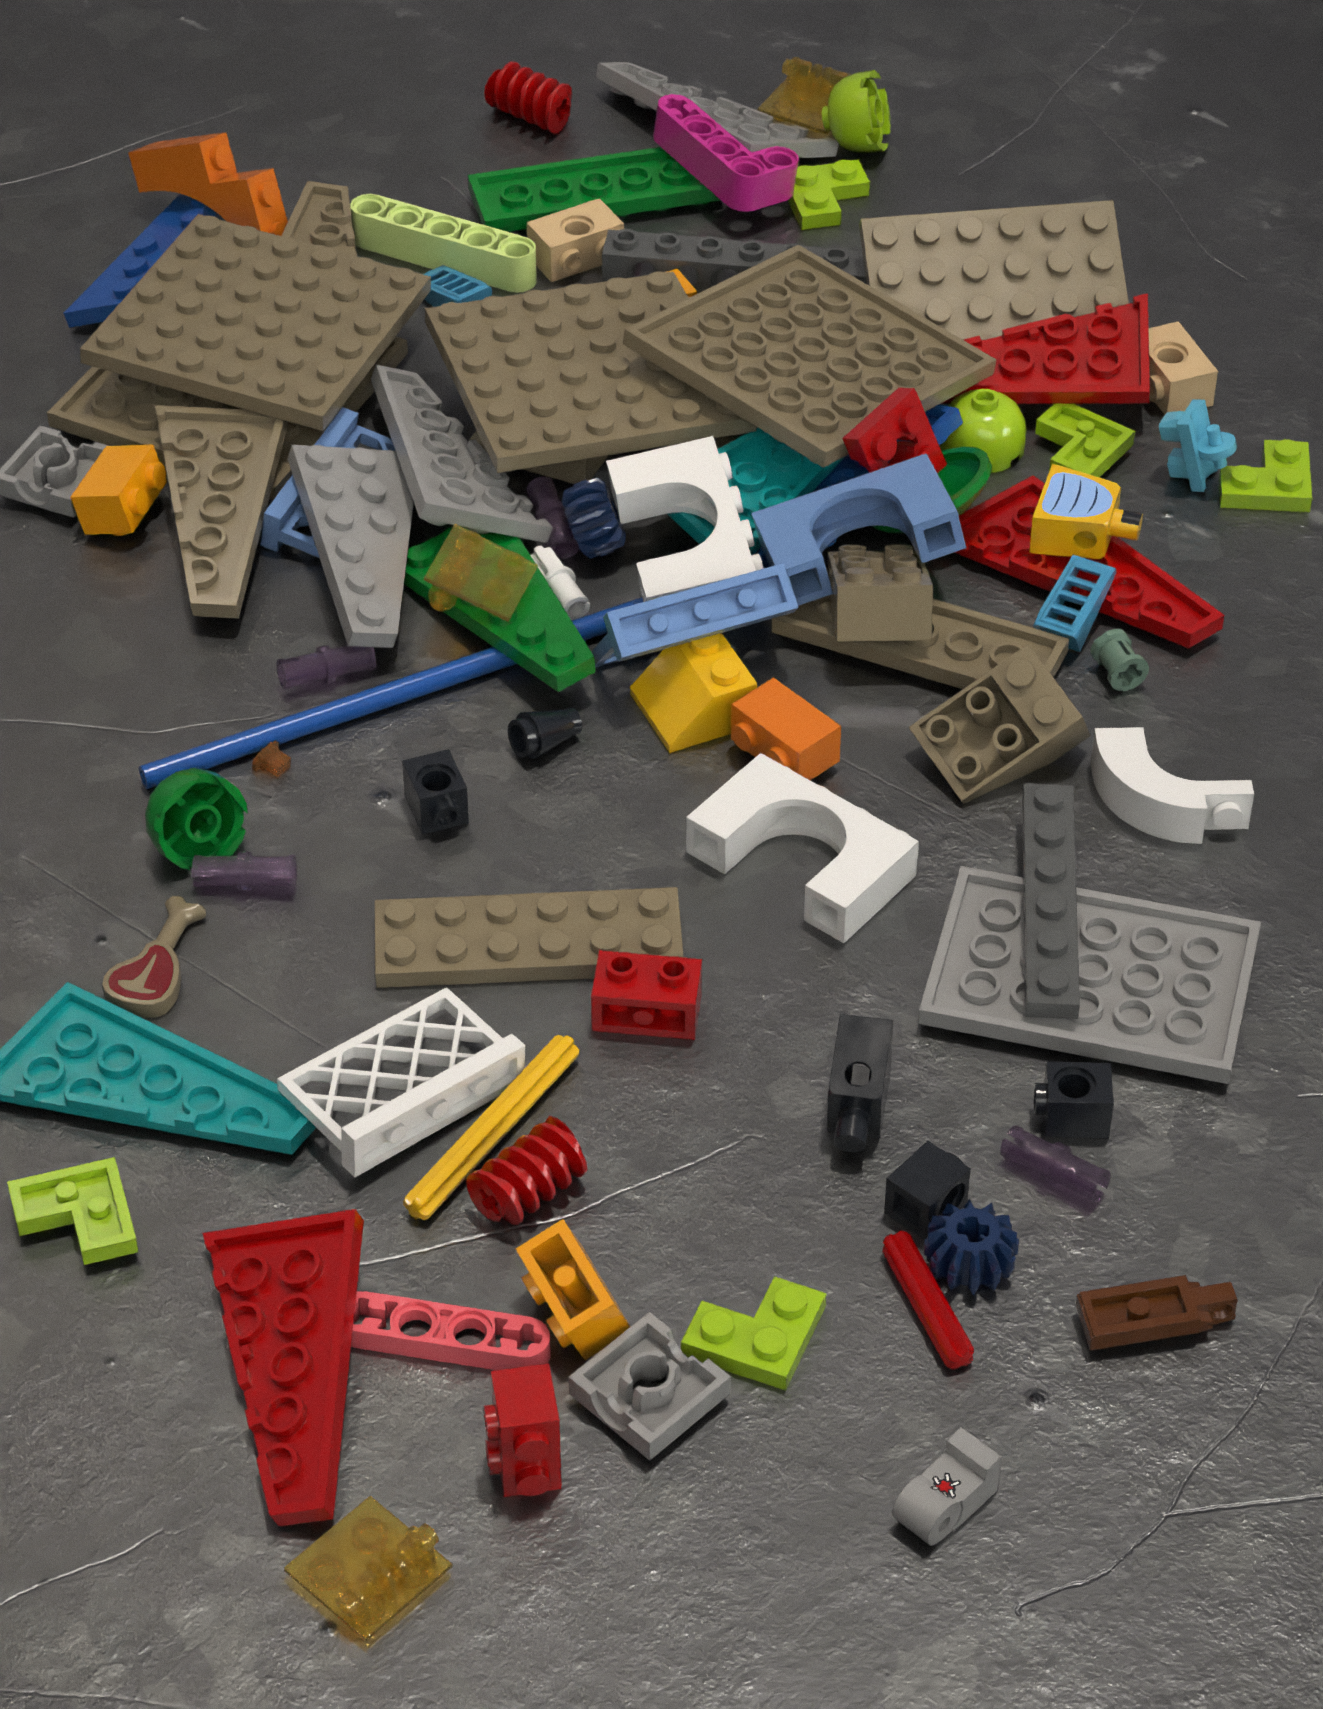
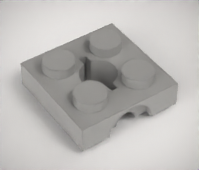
M39 425L0 469V496L74 518L77 514L70 497L101 452L108 445L95 442L93 445L82 443L79 448H76L68 442L67 438L62 437L61 431Z
M648 1312L568 1377L569 1394L648 1460L654 1458L726 1398L731 1391L730 1375L710 1359L701 1363L694 1356L688 1358L676 1344L672 1335V1329L651 1312ZM666 1376V1381L657 1387L648 1388L638 1385L633 1392V1385L639 1380L652 1382L661 1380Z

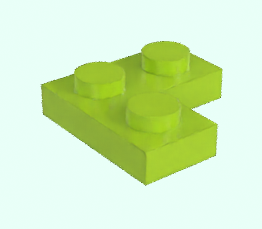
M839 160L835 163L816 166L803 165L797 169L794 193L788 202L801 230L841 225L842 210L837 200L869 196L870 182L859 160Z
M1054 403L1036 420L1035 434L1063 446L1050 459L1049 471L1051 465L1056 464L1100 478L1134 445V430L1075 404Z
M1289 439L1264 440L1262 449L1263 468L1240 465L1226 466L1220 469V508L1310 512L1312 485L1308 442Z
M115 1157L7 1181L19 1236L74 1224L84 1265L138 1253L136 1235Z
M774 1276L754 1317L701 1301L681 1340V1351L688 1358L694 1356L701 1363L710 1359L722 1370L786 1391L824 1312L826 1293Z

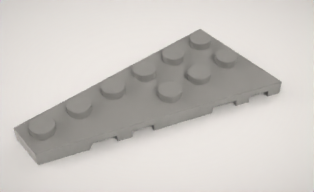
M629 62L598 63L595 78L610 85L609 90L611 92L630 96L635 99L634 104L656 111L658 100L661 97L670 94L685 96L751 152L779 146L793 150L799 158L836 157L839 143L830 137H824V139L807 138L808 129L798 125L790 126L773 123V116L723 97H717L716 102L701 97L702 90L691 85L683 86L667 83V76Z
M376 365L371 382L419 518L437 526L451 524L467 527L469 530L479 534L493 532L548 543L553 530L551 524L546 519L536 520L530 513L533 504L525 495H515L507 487L510 478L505 472L497 473L488 453L476 440H469L468 442L463 437L462 431L464 426L456 417H447L441 412L439 408L442 401L424 380L415 372Z
M291 445L287 459L348 646L393 648L398 634L414 503L396 451L361 447L341 448L324 447L321 445Z

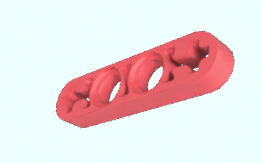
M357 1291L354 1322L358 1321L360 1315H367L369 1317L365 1318L362 1324H353L351 1347L490 1370L546 1364L551 1358L550 1331L547 1325L539 1319L367 1291ZM390 1318V1330H383V1327L387 1326L386 1319ZM413 1320H421L431 1326L428 1332L420 1336H408L400 1330L404 1324ZM466 1329H477L485 1334L484 1340L474 1345L462 1344L455 1337ZM496 1335L503 1336V1338H500V1347H496ZM523 1341L534 1342L528 1346V1350L517 1349L523 1345Z

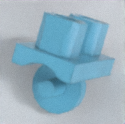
M1192 399L1185 411L1166 412L1159 423L1161 440L1181 443V448H1173L1168 456L1167 466L1170 477L1189 479L1191 492H1204L1207 488L1206 479L1211 474L1217 472L1218 469L1226 467L1228 464L1226 458L1233 455L1236 451L1237 443L1234 435L1228 432H1221L1218 424L1210 425L1206 402L1199 399Z

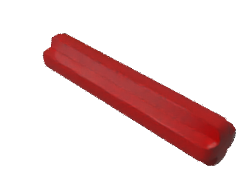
M902 1230L894 1235H887L883 1240L884 1247L882 1252L945 1366L951 1370H956L961 1366H968L973 1361L974 1347L911 1235Z

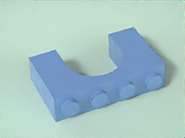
M927 454L751 513L761 549L769 567L784 563L798 606L833 594L822 553L834 539L851 530L876 525L899 529L908 536L922 563L966 548L958 511Z

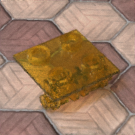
M794 57L792 60L786 59L782 66V73L787 75V78L759 106L757 111L771 115L778 121H787L806 127L813 132L829 134L831 130H825L823 126L822 108L823 106H828V98L834 85L851 74L837 71L830 67L823 69L822 65L817 63L812 67V62L798 57Z
M454 524L423 580L432 584L428 597L430 605L437 611L451 609L459 597L509 622L538 564L481 537L476 532Z
M369 1496L285 1566L284 1572L366 1642L453 1566L451 1562L434 1549L433 1546L439 1542V1538L429 1525L424 1523L419 1528L415 1526L407 1527L372 1496Z

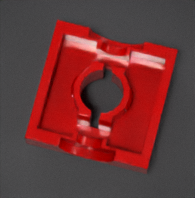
M899 387L842 438L850 458L858 461L859 465L864 466L869 473L923 454H927L937 473L947 465L915 388Z

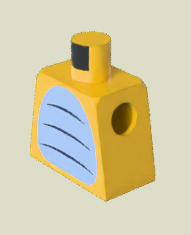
M1052 464L1032 518L1029 553L1067 557L1076 555L1082 558L1101 559L1106 555L1112 536L1138 540L1143 514L1119 509L1121 487L1117 483Z

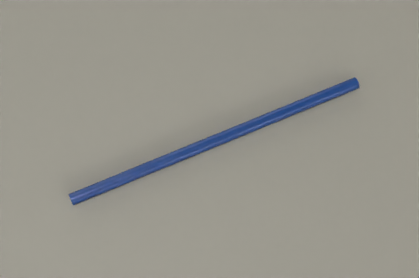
M641 597L572 620L584 641L607 634L608 631L603 616L609 611L642 603L643 598ZM492 647L139 766L140 778L144 787L149 789L157 786L159 782L177 771L190 768L205 770L510 667L517 663Z

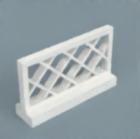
M446 987L277 1078V1089L342 1152V1166L353 1177H357L497 1098L524 1070L525 1045L513 1034L502 1038ZM444 1008L457 1019L456 1026L426 1023L428 1017ZM395 1035L416 1037L414 1048L384 1045L387 1039ZM423 1038L453 1040L451 1052L422 1049ZM460 1041L483 1043L487 1047L476 1054L458 1053ZM352 1058L374 1060L372 1072L342 1069L343 1063ZM381 1061L411 1063L409 1075L379 1072ZM419 1064L448 1067L447 1070L434 1077L417 1076ZM310 1081L331 1083L329 1095L305 1093L300 1087ZM339 1084L368 1086L366 1099L337 1096ZM376 1087L406 1090L404 1094L391 1101L374 1100ZM333 1111L363 1114L362 1117L342 1128L332 1119Z

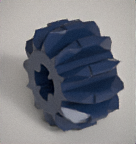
M598 477L589 481L585 479L573 484V487L564 490L562 497L564 513L574 539L585 556L589 559L600 555L603 557L613 553L615 549L624 546L626 533L623 528L624 524H620L613 497L604 481Z
M970 1199L965 1204L964 1209H959L948 1203L942 1216H932V1221L928 1225V1235L924 1241V1255L926 1256V1261L931 1263L930 1270L934 1278H947L950 1291L959 1285H966L972 1295L975 1294L981 1284L995 1291L1001 1278H1010L1011 1272L1015 1268V1255L1018 1254L1019 1239L1017 1238V1232L1012 1230L1010 1216H995L992 1203L983 1209L975 1208Z

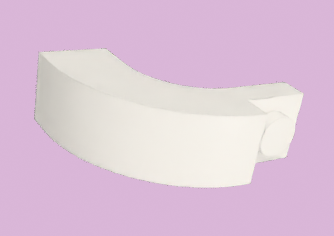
M1143 727L1095 728L1091 755L1094 784L1103 802L1127 824L1161 839L1192 844H1202L1204 830L1249 829L1254 798L1252 780L1194 781L1179 778L1164 771L1152 760L1147 750Z

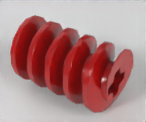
M510 61L503 69L495 70L488 78L484 97L490 107L498 108L504 113H511L514 117L524 119L527 123L536 124L541 129L558 134L565 127L570 116L572 88L569 84L561 83L559 85L555 78L546 79L543 73H534L531 68H521L519 63Z
M548 1116L544 1123L534 1126L529 1134L519 1137L513 1146L504 1148L497 1158L489 1159L485 1162L481 1170L470 1173L466 1179L467 1190L475 1207L484 1217L493 1222H499L503 1218L512 1225H519L524 1219L523 1210L528 1213H535L540 1207L539 1198L544 1201H551L556 1195L555 1186L559 1189H567L572 1183L571 1175L582 1177L586 1174L588 1168L580 1144L573 1132L560 1119Z

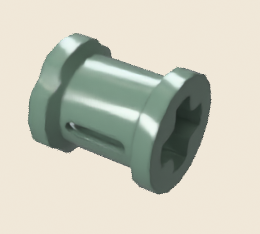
M1122 629L1108 630L1096 638L1091 646L1090 653L1094 660L1107 670V679L1112 688L1117 691H1128L1139 686L1145 680L1149 672V666L1144 657L1135 654L1131 648V639Z

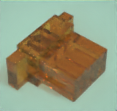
M276 740L269 743L252 760V770L256 772L258 769L263 771L266 769L276 777L291 765V757L279 750V742Z

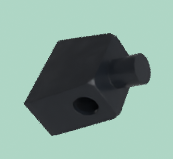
M840 1014L828 1089L827 1130L835 1133L834 1145L843 1151L860 1152L866 1147L867 1137L877 1138L881 1135L891 1075L893 1020Z

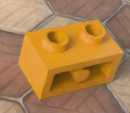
M153 444L106 446L70 497L84 534L124 536L133 533L167 483L166 470L159 461Z
M561 1219L516 1248L529 1271L521 1279L538 1306L544 1302L548 1303L554 1315L546 1319L563 1348L573 1344L584 1360H587L631 1327L583 1246L564 1219Z

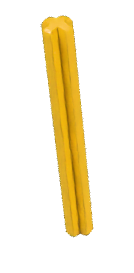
M555 1035L404 1197L403 1205L409 1211V1215L412 1218L428 1220L579 1056V1049L574 1044V1039L568 1035L564 1037Z

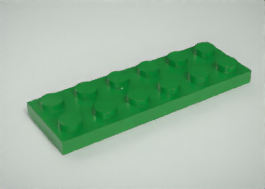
M661 147L468 175V190L481 224L506 232L527 229V222L598 198L618 217L628 216L631 213L652 210L664 211L672 207L692 204L705 205L709 202L720 201L714 193Z

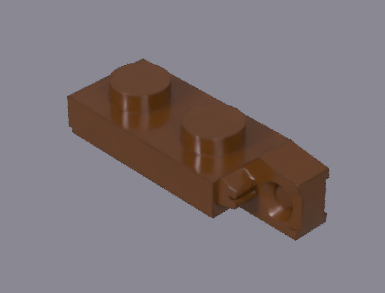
M1186 1275L1083 1291L1077 1294L1076 1297L1077 1312L1090 1351L1200 1333V1331L1203 1332L1211 1329L1212 1325L1235 1320L1238 1303L1231 1282L1200 1286L1199 1282H1188Z

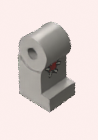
M960 1427L947 1440L946 1450L921 1475L914 1477L903 1488L893 1506V1518L928 1545L933 1546L939 1543L951 1531L954 1532L998 1491L1002 1456L963 1427Z

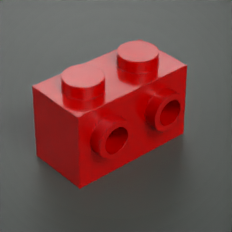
M599 950L591 994L592 1031L695 1040L702 996V959Z
M549 1363L491 1371L493 1404L483 1406L487 1435L485 1447L489 1475L500 1474L504 1497L516 1495L537 1496L546 1491L562 1489L560 1420Z

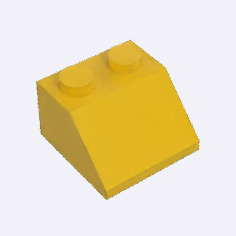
M719 633L663 649L630 686V695L668 752L672 753L731 734V704L756 689L757 682L724 635Z

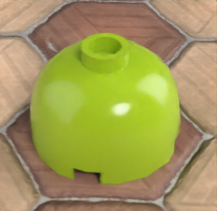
M875 70L851 74L839 81L830 92L828 106H823L822 122L825 130H831L834 139L843 148L854 153L882 152L889 145V143H882L883 135L890 134L891 130L888 97L885 88L877 89L874 79H881V76Z
M990 389L971 390L955 397L948 405L949 407L959 409L963 423L948 436L944 443L939 445L941 451L957 447L979 448L987 453L992 464L991 473L1001 472L1010 468L1011 460L1018 456L1020 460L1024 456L1026 440L1025 418L1017 403L1007 395Z

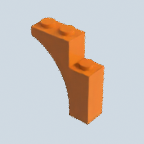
M226 132L158 141L128 152L139 193L168 191L186 195L210 207L227 222L241 226H252L257 230L282 236L288 220L274 168L237 173Z

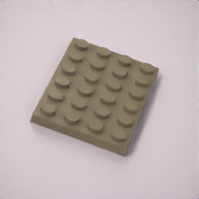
M1113 200L861 218L859 230L867 285L962 340L979 335L981 340L1002 336L1003 329L1066 313L1073 317L1094 313L1095 306L1110 302L1113 308L1129 304Z

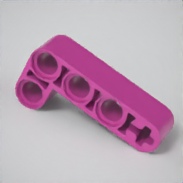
M670 94L658 100L653 135L654 141L727 206L737 211L749 212L791 199L794 193L799 156L796 152L779 146L751 152L687 97Z

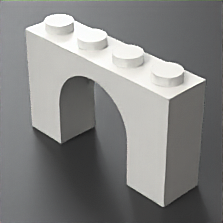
M713 436L606 461L610 489L620 524L667 513L684 512L700 516L715 527L711 535L704 542L690 550L636 563L643 602L764 569L759 553L754 555L750 553L749 547L754 546L751 526L748 519L740 521L738 513H743L740 492L737 485L729 487L727 480L732 479L729 458L726 452L718 453Z
M762 753L757 755L686 817V852L723 874H726L759 844L777 836L805 835L830 845L839 855L805 885L804 921L842 943H845L916 877L918 840Z

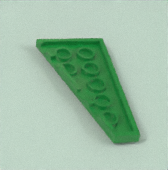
M454 526L446 529L444 533L408 549L404 585L557 692L596 672L594 655L519 537L493 532L479 534L469 530L467 527Z

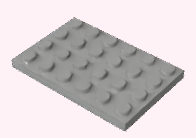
M960 866L919 1008L918 1024L1229 1084L1259 938L1260 921L1076 887L1080 994L1078 1019L1026 1017L1024 879L1019 876Z

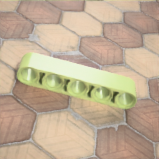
M376 194L357 196L350 203L355 245L359 248L430 269L444 265L481 280L489 286L509 292H525L531 290L536 285V246L527 237Z

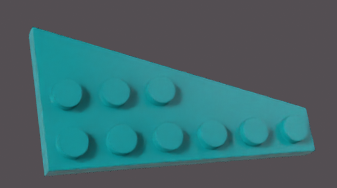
M756 428L755 432H749L717 449L719 454L726 452L732 471V479L727 480L729 487L737 485L743 505V513H738L740 521L748 519L754 539V546L749 547L751 555H754L761 547L751 513L812 493L844 457L823 468L809 461L807 457L786 444L775 440L773 436L760 428ZM684 512L667 513L699 544L704 542L715 528L709 521L695 514Z
M66 982L0 1049V1101L291 1155L316 1128L277 1089L276 1083L69 982Z

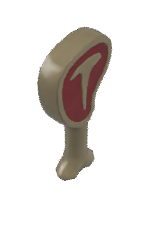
M172 896L165 901L168 918L156 940L146 944L137 956L114 965L105 974L102 990L106 1001L142 1018H156L165 1015L174 1007L181 988V968L173 949L184 929L189 924L206 917V909L201 904L187 903L181 896Z

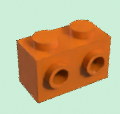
M774 677L731 704V740L741 750L749 752L754 757L762 753L781 765L789 767L792 771L810 781L840 762L841 725Z

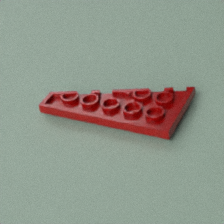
M1148 293L1134 296L1133 303L1113 308L1110 302L1095 306L1094 313L1073 317L1066 313L1003 329L1002 336L981 340L979 335L964 339L965 342L996 359L994 374L940 403L950 404L955 397L967 391L990 389L1007 395L1017 404H1149Z
M1034 475L959 516L966 548L954 553L1049 592L1052 591L1071 557L1029 553L1032 518L1045 485ZM1111 537L1105 557L1101 559L1085 558L1114 567L1117 571L1099 612L1187 648H1191L1223 628L1224 614L1119 537ZM1080 570L1076 576L1096 583L1099 579V576ZM1072 586L1070 589L1071 592L1088 597L1091 593L1090 591L1075 586Z
M356 1209L202 1233L206 1249L210 1252L214 1270L212 1271L214 1284L220 1293L225 1314L222 1318L238 1385L243 1390L247 1405L245 1414L248 1427L253 1432L259 1455L256 1460L269 1515L278 1526L332 1520L334 1516L364 1220Z

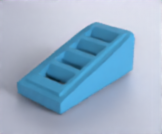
M444 265L423 274L431 276V291L425 300L433 307L441 306L448 302L463 303L483 300L486 297L492 296V288L485 282Z
M1072 555L1040 609L1033 627L1069 638L1068 648L1080 652L1117 573L1116 568ZM1080 570L1099 576V579L1096 583L1076 576ZM1072 586H1075L1090 591L1091 593L1088 597L1071 592L1070 589ZM1066 600L1082 605V608L1079 611L1063 606ZM1062 615L1074 619V622L1071 625L1057 620V617Z

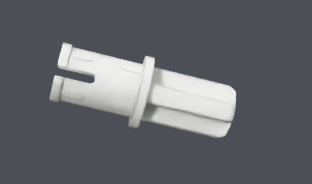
M541 545L535 547L531 557L570 619L575 620L585 616L590 609L589 599L575 583L576 575L573 570L563 566L550 547L543 548Z

